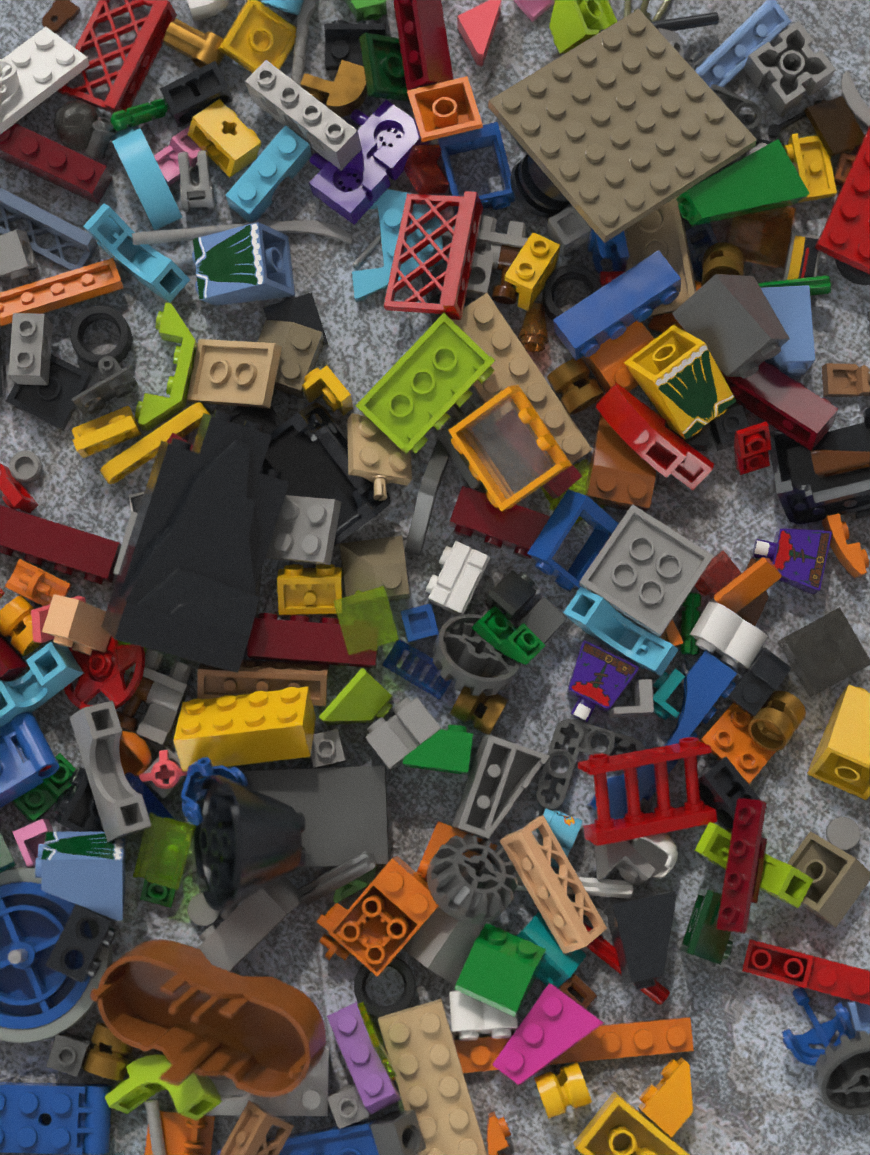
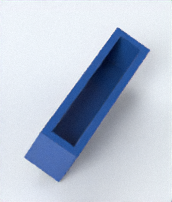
M658 250L553 319L554 331L576 361L583 356L589 357L597 352L600 345L608 339L614 340L620 337L627 327L635 321L642 322L661 304L667 305L673 302L678 297L679 292H681V278Z

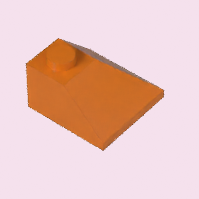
M467 76L407 91L422 142L483 128Z

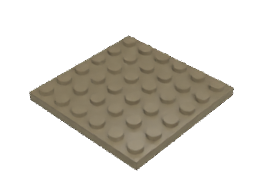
M639 9L489 100L488 108L604 243L755 147L757 141L752 133Z

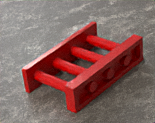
M686 737L679 739L678 744L613 756L593 754L589 756V760L577 762L578 769L589 775H594L597 819L594 820V824L583 826L584 838L596 846L706 825L709 822L716 823V809L704 804L700 800L697 755L712 753L711 746L700 742L696 737ZM684 758L687 801L684 802V806L674 808L670 805L667 761ZM654 764L657 807L654 809L655 812L644 814L640 809L637 767ZM624 769L628 813L625 814V818L614 820L610 817L607 772Z

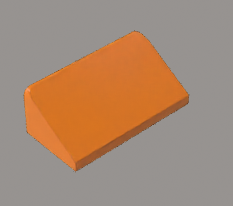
M762 557L717 592L713 598L716 602L737 613L780 580L782 574L769 558Z

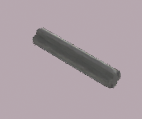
M364 851L300 887L297 890L298 900L301 904L309 905L369 872L377 865L375 855L372 852Z

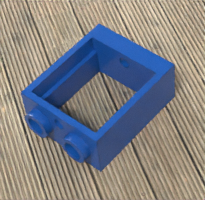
M498 122L485 124L483 128L438 138L437 147L450 196H459L449 156L493 146L504 190L480 195L479 198L483 209L492 207L494 210L508 207L511 202H515V195L510 181L511 172ZM452 206L454 215H456L459 206Z
M567 490L527 554L537 561L535 564L536 568L549 576L553 574L556 577L554 582L558 586L569 592L573 588L579 590L581 587L579 585L580 580L619 523L588 496ZM580 516L594 530L569 570L566 571L552 558Z

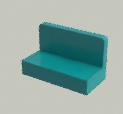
M540 912L516 935L546 949L537 975L546 986L551 983L558 988L586 958L585 952L581 949L563 954Z

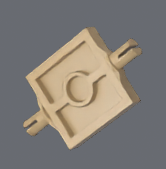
M352 413L347 419L348 475L363 477L374 483L373 498L384 501L387 499L386 484L395 483L407 486L412 481L411 450L406 455L366 416Z

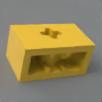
M220 99L193 116L188 131V136L202 150H207L208 156L229 178L256 160L262 143L257 134L252 129H249L237 117L234 110L227 107Z

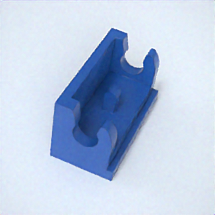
M591 228L587 250L592 254L596 272L598 274L602 272L603 267L600 262L605 258L612 261L613 271H625L629 258L625 232L622 231L604 243Z

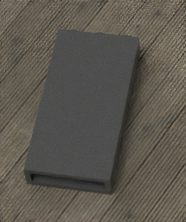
M385 766L241 771L248 781L247 787L292 806L296 813H303L305 817V830L301 835L302 846L306 852V862L304 866L298 867L339 866L364 851L372 852L375 855L377 864H387L389 862ZM186 818V832H191L192 845L186 847L187 865H192V871H197L194 854V824L189 823Z

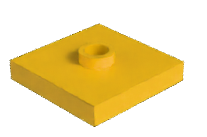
M247 0L218 50L251 73L265 60L280 70L295 45L296 27L258 0Z

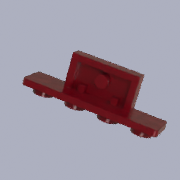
M743 798L737 800L717 922V929L746 933L751 903H757L767 844V838L762 837L767 805L765 801Z

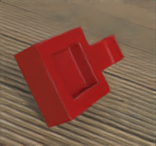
M0 464V490L4 494L2 497L3 501L11 509H20L31 513L39 504L26 488L14 479L9 468Z

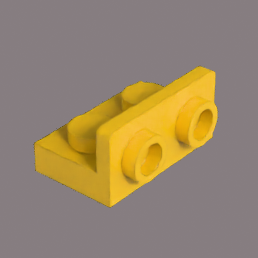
M537 233L530 235L504 277L505 281L517 286L516 292L519 293L517 306L526 311H529L544 288L546 280L556 269L560 251V244Z
M327 365L321 370L317 367L305 376V383L302 384L305 398L309 403L323 394L324 401L333 412L339 409L344 416L353 409L351 394Z
M129 406L72 428L75 438L72 441L76 451L82 458L142 435Z
M290 564L279 569L277 575L279 615L342 613V568L335 567L333 564H319L316 568H303L299 564Z

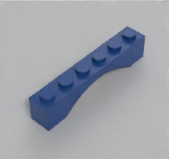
M707 650L700 655L683 679L684 695L681 713L674 731L664 746L678 744L681 738L697 737L698 734L694 730L700 722L706 725L717 711L713 705L721 696L725 699L736 686V683L732 680L737 673ZM678 759L667 761L668 774L679 761ZM654 764L637 768L640 801L643 798L648 801L656 792ZM623 774L607 779L610 817L614 820L625 818V814L628 813L625 777ZM594 795L587 805L597 812Z

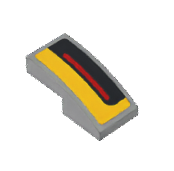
M796 232L791 233L782 280L817 276L821 251L814 248L819 236Z

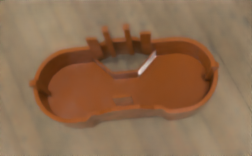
M156 939L135 946L106 969L101 977L98 989L94 988L90 994L93 1001H98L99 1011L104 1023L119 1040L145 1052L154 1048L164 1053L172 1066L160 1076V1080L175 1086H179L192 1073L200 1076H225L232 1079L237 1088L257 1096H282L294 1090L321 1060L325 1050L326 1030L323 1018L317 1006L305 993L274 977L240 976L212 965L200 949L175 941Z

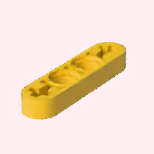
M202 402L191 405L111 459L100 469V473L110 485L122 480L157 455L161 441L167 442L172 433L181 438L185 437L200 426L203 413L208 415L210 413Z

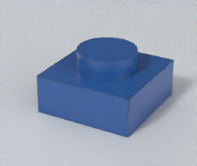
M431 603L400 611L408 643L438 636L439 632Z

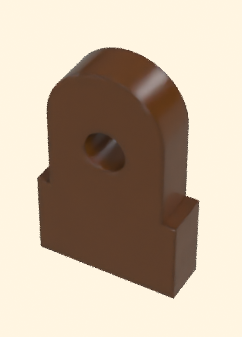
M55 0L52 3L51 9L44 15L42 25L56 34L69 21L72 22L81 10L70 0Z

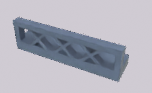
M0 187V209L3 218H0V225L5 224L6 229L0 226V235L11 232L9 222L23 219L27 221L30 232H27L28 238L33 240V243L30 242L34 253L69 271L88 264L98 246L91 234ZM6 211L12 213L13 215L7 216ZM33 225L39 227L40 229L34 230ZM50 233L54 235L57 246L43 249L39 247L36 236ZM60 239L66 241L67 243L61 244ZM77 247L83 250L84 253L77 265H74L65 260L63 250ZM59 252L60 257L54 255L53 253Z

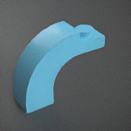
M139 126L128 127L118 131L116 135L111 137V141L154 231L183 218Z
M105 203L101 205L83 226L98 241L97 244L119 265L148 289L169 303L190 281V278L171 259L156 251L149 244L133 246L132 233L135 232Z
M583 587L579 588L563 612L578 627L608 649L639 668H645L660 677L678 652V649L673 644L639 627L620 614L604 598Z

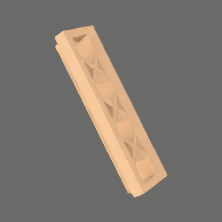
M544 815L535 818L524 828L510 833L499 840L563 954L586 947L607 929ZM538 828L543 837V846L538 844L532 834V831ZM551 858L555 859L559 865V874L553 871ZM567 886L571 887L575 894V903L571 902L567 895ZM583 914L589 918L594 927L590 932L587 931L583 924Z

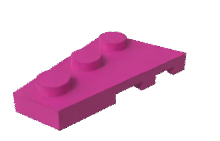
M549 983L492 1065L516 1084L522 1085L566 1050L572 1048L593 1030L603 1025L604 1022Z

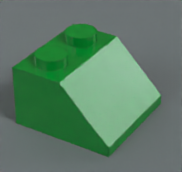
M448 724L447 730L440 729L403 758V766L468 775L473 733H467L466 726Z
M486 923L472 946L454 990L515 1017L537 978L546 949Z

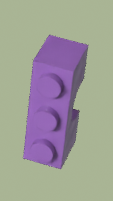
M355 1002L328 1015L327 1019L364 1107L373 1114L400 1101V1095L389 1070L381 1058L374 1041L375 1037L358 1003Z

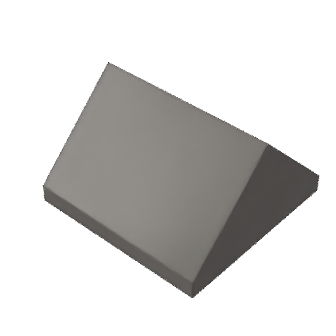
M438 907L402 949L426 968L455 985L472 946L484 925L459 921Z

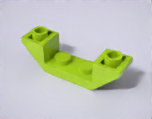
M165 302L164 310L159 311L157 314L155 328L159 330L158 333L162 340L180 343L181 346H176L173 364L177 365L174 376L169 377L166 393L170 395V398L145 393L143 402L138 401L135 419L138 420L141 429L146 431L151 430L186 407L197 349L195 338L173 305Z

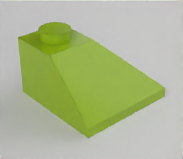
M555 0L549 28L552 32L555 46L560 54H565L598 34L599 30L606 29L615 24L617 20L609 0Z
M361 668L322 712L319 718L326 725L370 723L376 717L378 719L384 718L393 708V705L390 704L393 696L367 671Z

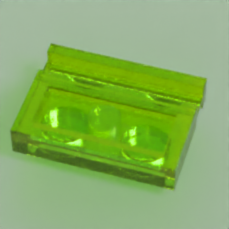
M150 813L151 827L144 830L133 877L145 878L148 882L178 890L181 886L196 826L167 817H157L155 814Z

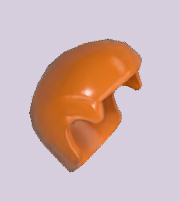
M122 731L119 742V754L123 772L129 781L135 776L143 774L150 767L152 756L143 738L134 732Z

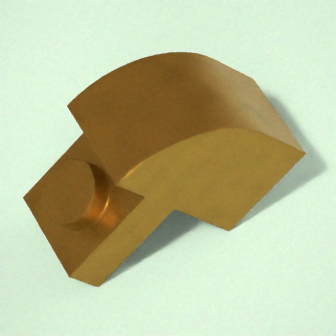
M341 60L334 82L304 73L301 81L303 89L321 103H326V106L339 117L348 116L355 109H359L368 94L364 67L345 60Z

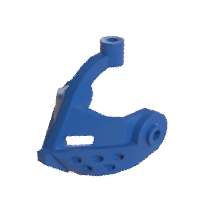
M203 757L192 763L188 767L186 780L182 783L183 789L181 794L182 811L188 822L199 825L203 821L201 809L196 802L204 798L206 789H201V786L207 777H199L221 775L247 787L248 781L245 775L236 767L230 769L223 765L212 767L208 757Z
M799 987L793 991L797 1004L804 1007L814 1028L802 1035H794L789 1028L782 1031L784 1037L782 1040L798 1061L806 1065L816 1066L819 1056L821 1054L826 1055L825 1049H811L809 1045H824L826 1048L837 1031L839 1036L833 1044L835 1046L841 1043L840 1036L843 1034L847 1035L849 1039L855 1038V1030L850 1020L852 1017L848 1009L839 1002L833 1006L836 1016L832 1020L820 1024L809 1005L810 999L805 989Z

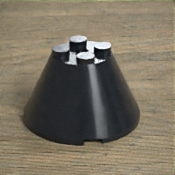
M213 775L205 779L201 786V789H206L204 798L196 802L201 809L203 821L199 825H194L195 863L198 878H205L208 891L203 892L205 900L215 911H222L233 907L292 873L298 866H304L306 852L302 846L301 833L305 830V817L302 812L296 813L292 806L221 775Z

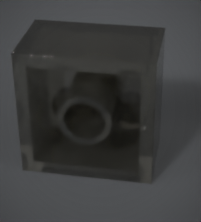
M840 607L778 641L809 697L822 692L870 665L867 653Z

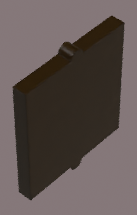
M843 96L828 101L823 99L819 104L807 107L804 110L830 157L843 152L849 154L854 148L860 147L865 135Z

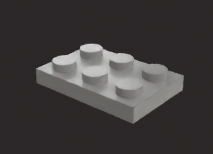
M285 495L265 559L330 565L341 502L335 499Z

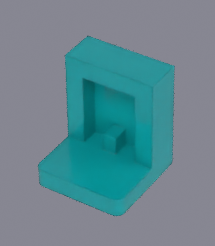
M677 669L672 670L670 674L664 671L662 676H659L652 685L657 689L653 694L654 713L665 721L668 717L671 720H675L680 715L678 711L665 702L685 677Z

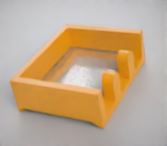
M519 385L508 386L448 430L453 437L451 438L452 445L460 454L465 455L470 463L469 470L478 481H482L488 490L486 495L494 507H499L501 511L514 507L518 502L572 466Z

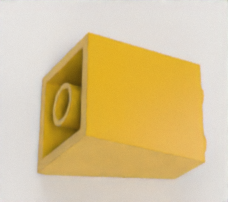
M848 684L835 704L807 775L864 800H867L870 796V693L864 688Z

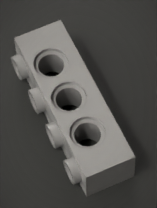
M265 60L245 81L250 98L254 103L282 125H286L310 144V147L338 169L342 170L362 150L358 131L269 61Z

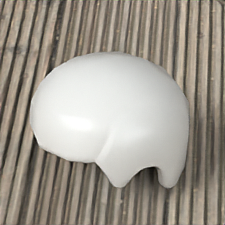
M667 833L636 838L631 843L656 869L651 878H664L677 862V846Z

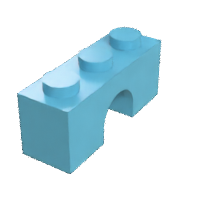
M285 125L225 195L229 207L247 222L257 221L272 204V195L278 185L286 177L293 179L311 158L310 144Z
M51 641L26 660L31 669L25 675L10 682L0 680V727L21 713L34 712L83 674L69 648Z

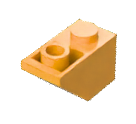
M682 1057L677 1062L672 1059L661 1072L662 1080L656 1087L652 1084L649 1085L639 1098L642 1101L638 1106L640 1110L671 1138L693 1113L690 1064Z

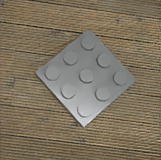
M632 504L580 580L579 585L601 596L612 607L658 637H661L714 556Z

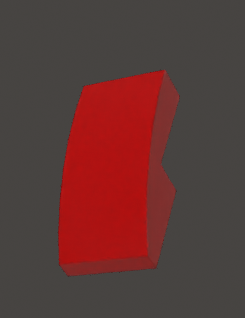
M767 422L735 432V464L740 475L770 466L768 450H771V441Z

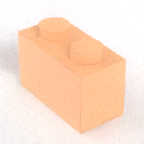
M53 595L42 632L54 636V643L70 647L72 650L83 654L91 655L92 650L105 653L111 636L101 627L106 611L81 600Z

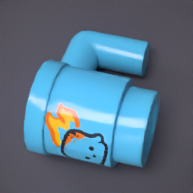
M546 808L543 815L568 857L583 820ZM551 858V866L559 868L556 860Z

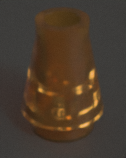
M533 303L529 311H526L518 336L519 341L528 352H541L549 342L545 306L539 303Z

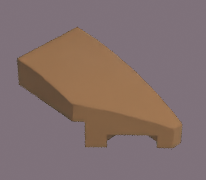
M827 363L823 365V397L870 396V374L868 373L870 369L865 364L860 367L856 364Z

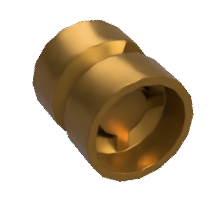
M727 242L715 243L710 246L703 256L702 285L708 282L715 274L744 276V258L741 250L734 244Z
M582 357L577 361L573 358L565 362L547 376V380L554 391L562 393L561 402L569 415L577 414L588 408L605 394L597 380L588 377L590 369Z
M464 686L450 711V715L463 722L471 720L473 721L474 728L490 735L509 699L498 693L486 696L483 691L479 696H472L470 688ZM480 702L487 706L484 714L476 711Z
M774 691L749 723L748 731L750 737L756 744L768 751L776 752L782 750L805 719L806 710L804 705L796 696L789 692Z
M98 1022L91 1039L95 1046L93 1049L88 1050L83 1069L104 1078L122 1081L127 1070L126 1066L129 1064L125 1057L127 1054L132 1053L134 1047L119 1040L105 1023ZM109 1046H113L112 1051L108 1050Z

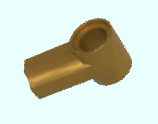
M178 19L171 22L166 30L163 40L164 44L191 58V61L199 68L214 61L219 66L225 56L224 53L218 50L224 39L212 32L204 34Z

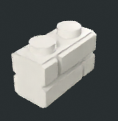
M455 541L452 548L446 546L439 560V563L444 566L439 576L432 575L425 592L430 593L428 601L453 614H465L490 561V557L458 541Z

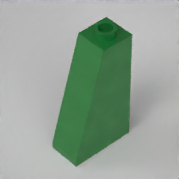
M777 139L686 190L676 200L682 217L688 220L691 226L791 206L810 193L781 142Z

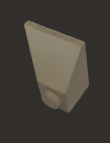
M402 536L340 543L347 606L410 599Z

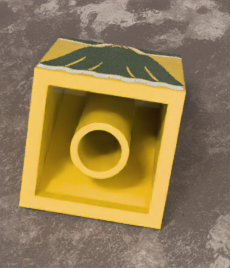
M676 325L671 326L624 362L657 411L666 420L670 429L685 439L699 433L703 426L715 417L724 414L727 408L736 402L705 342Z

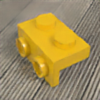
M798 133L791 134L787 145H784V149L810 193L798 203L835 197L837 190L830 156L818 135L799 138Z

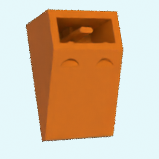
M395 856L328 933L378 977L439 906L429 891L427 881L400 857Z

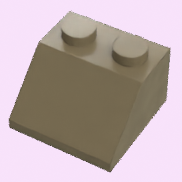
M265 320L257 342L276 343L282 346L274 389L304 399L305 395L302 384L305 383V376L315 369L323 347V333L294 322Z
M811 831L787 863L814 879L801 905L835 928L870 881V871L855 857Z

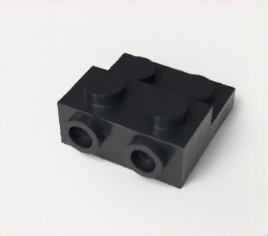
M78 766L70 778L69 783L73 787L68 796L61 795L53 809V812L57 813L55 820L74 832H104L85 767ZM133 788L137 793L142 794L143 800H145L147 795Z

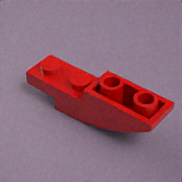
M615 383L596 404L597 410L614 431L640 457L666 478L671 474L691 490H694L713 470V462L666 428V420L619 384Z
M749 939L742 971L870 1005V971Z

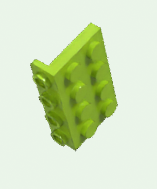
M443 313L355 406L406 455L410 450L416 454L428 442V439L425 437L432 427L439 430L449 420L451 416L447 413L448 410L455 403L461 407L473 393L469 388L477 380L483 384L495 371L491 365L496 360L492 356H488Z

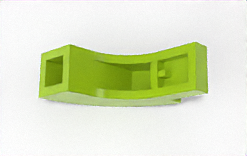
M709 822L694 851L726 871L732 834L720 826ZM765 854L759 889L799 908L814 879L795 867Z
M150 1055L133 1061L126 1066L130 1078L119 1082L114 1090L105 1095L110 1108L129 1114L156 1093L168 1090L178 1114L196 1121L223 1101L209 1076H200L192 1073L179 1086L160 1080V1076L172 1066L165 1055Z

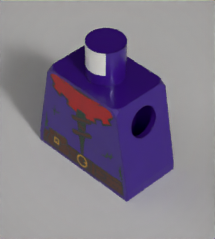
M781 528L775 533L774 542L756 539L752 557L759 559L762 557L769 558L782 574L781 579L778 581L807 593L816 594L821 588L832 532Z
M584 640L580 646L567 689L569 694L578 698L570 714L584 722H588L595 707L607 712L634 677L639 667Z

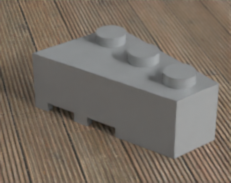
M482 735L452 827L489 838L512 808L513 803L522 791L530 784L531 779L542 764H545L550 756L492 735Z
M285 876L246 898L239 906L236 904L225 910L221 915L224 921L218 927L212 924L199 937L203 942L197 949L202 951L212 965L231 972L295 907L301 904L298 900V889Z

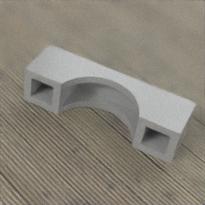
M113 701L82 708L69 718L107 842L137 834L151 827L142 794L137 793L130 786L122 769L119 754L122 729Z

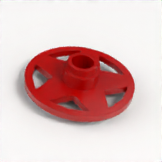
M110 636L105 653L92 650L91 655H87L68 647L83 671L75 690L72 682L64 688L67 697L76 707L82 709L92 706L87 705V703L99 692H102L110 701H113L115 709L124 705L133 696L142 680L145 669L144 647L134 644L118 645V640ZM136 664L133 677L126 688L124 680L125 671Z

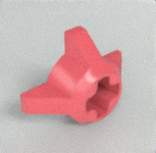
M168 750L159 751V762L153 766L151 773L139 774L140 783L152 781L161 789H170L179 783L181 776L187 775V771L182 772V769L176 762L169 760ZM169 778V783L165 784L164 779Z

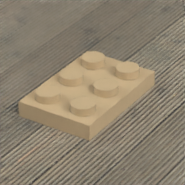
M198 339L187 400L193 403L202 402L204 404L270 408L282 346L276 343Z

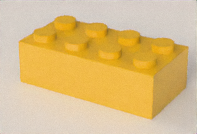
M288 687L276 691H256L252 694L224 695L219 698L192 699L182 702L173 739L182 772H186L192 763L203 757L210 759L212 767L219 765L228 767L311 757L316 715L309 688Z
M615 1091L573 1142L575 1148L583 1155H690Z

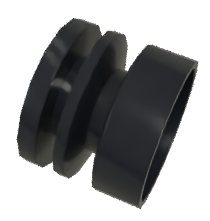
M529 154L513 167L510 176L512 191L519 203L532 214L544 218L553 217L570 204Z

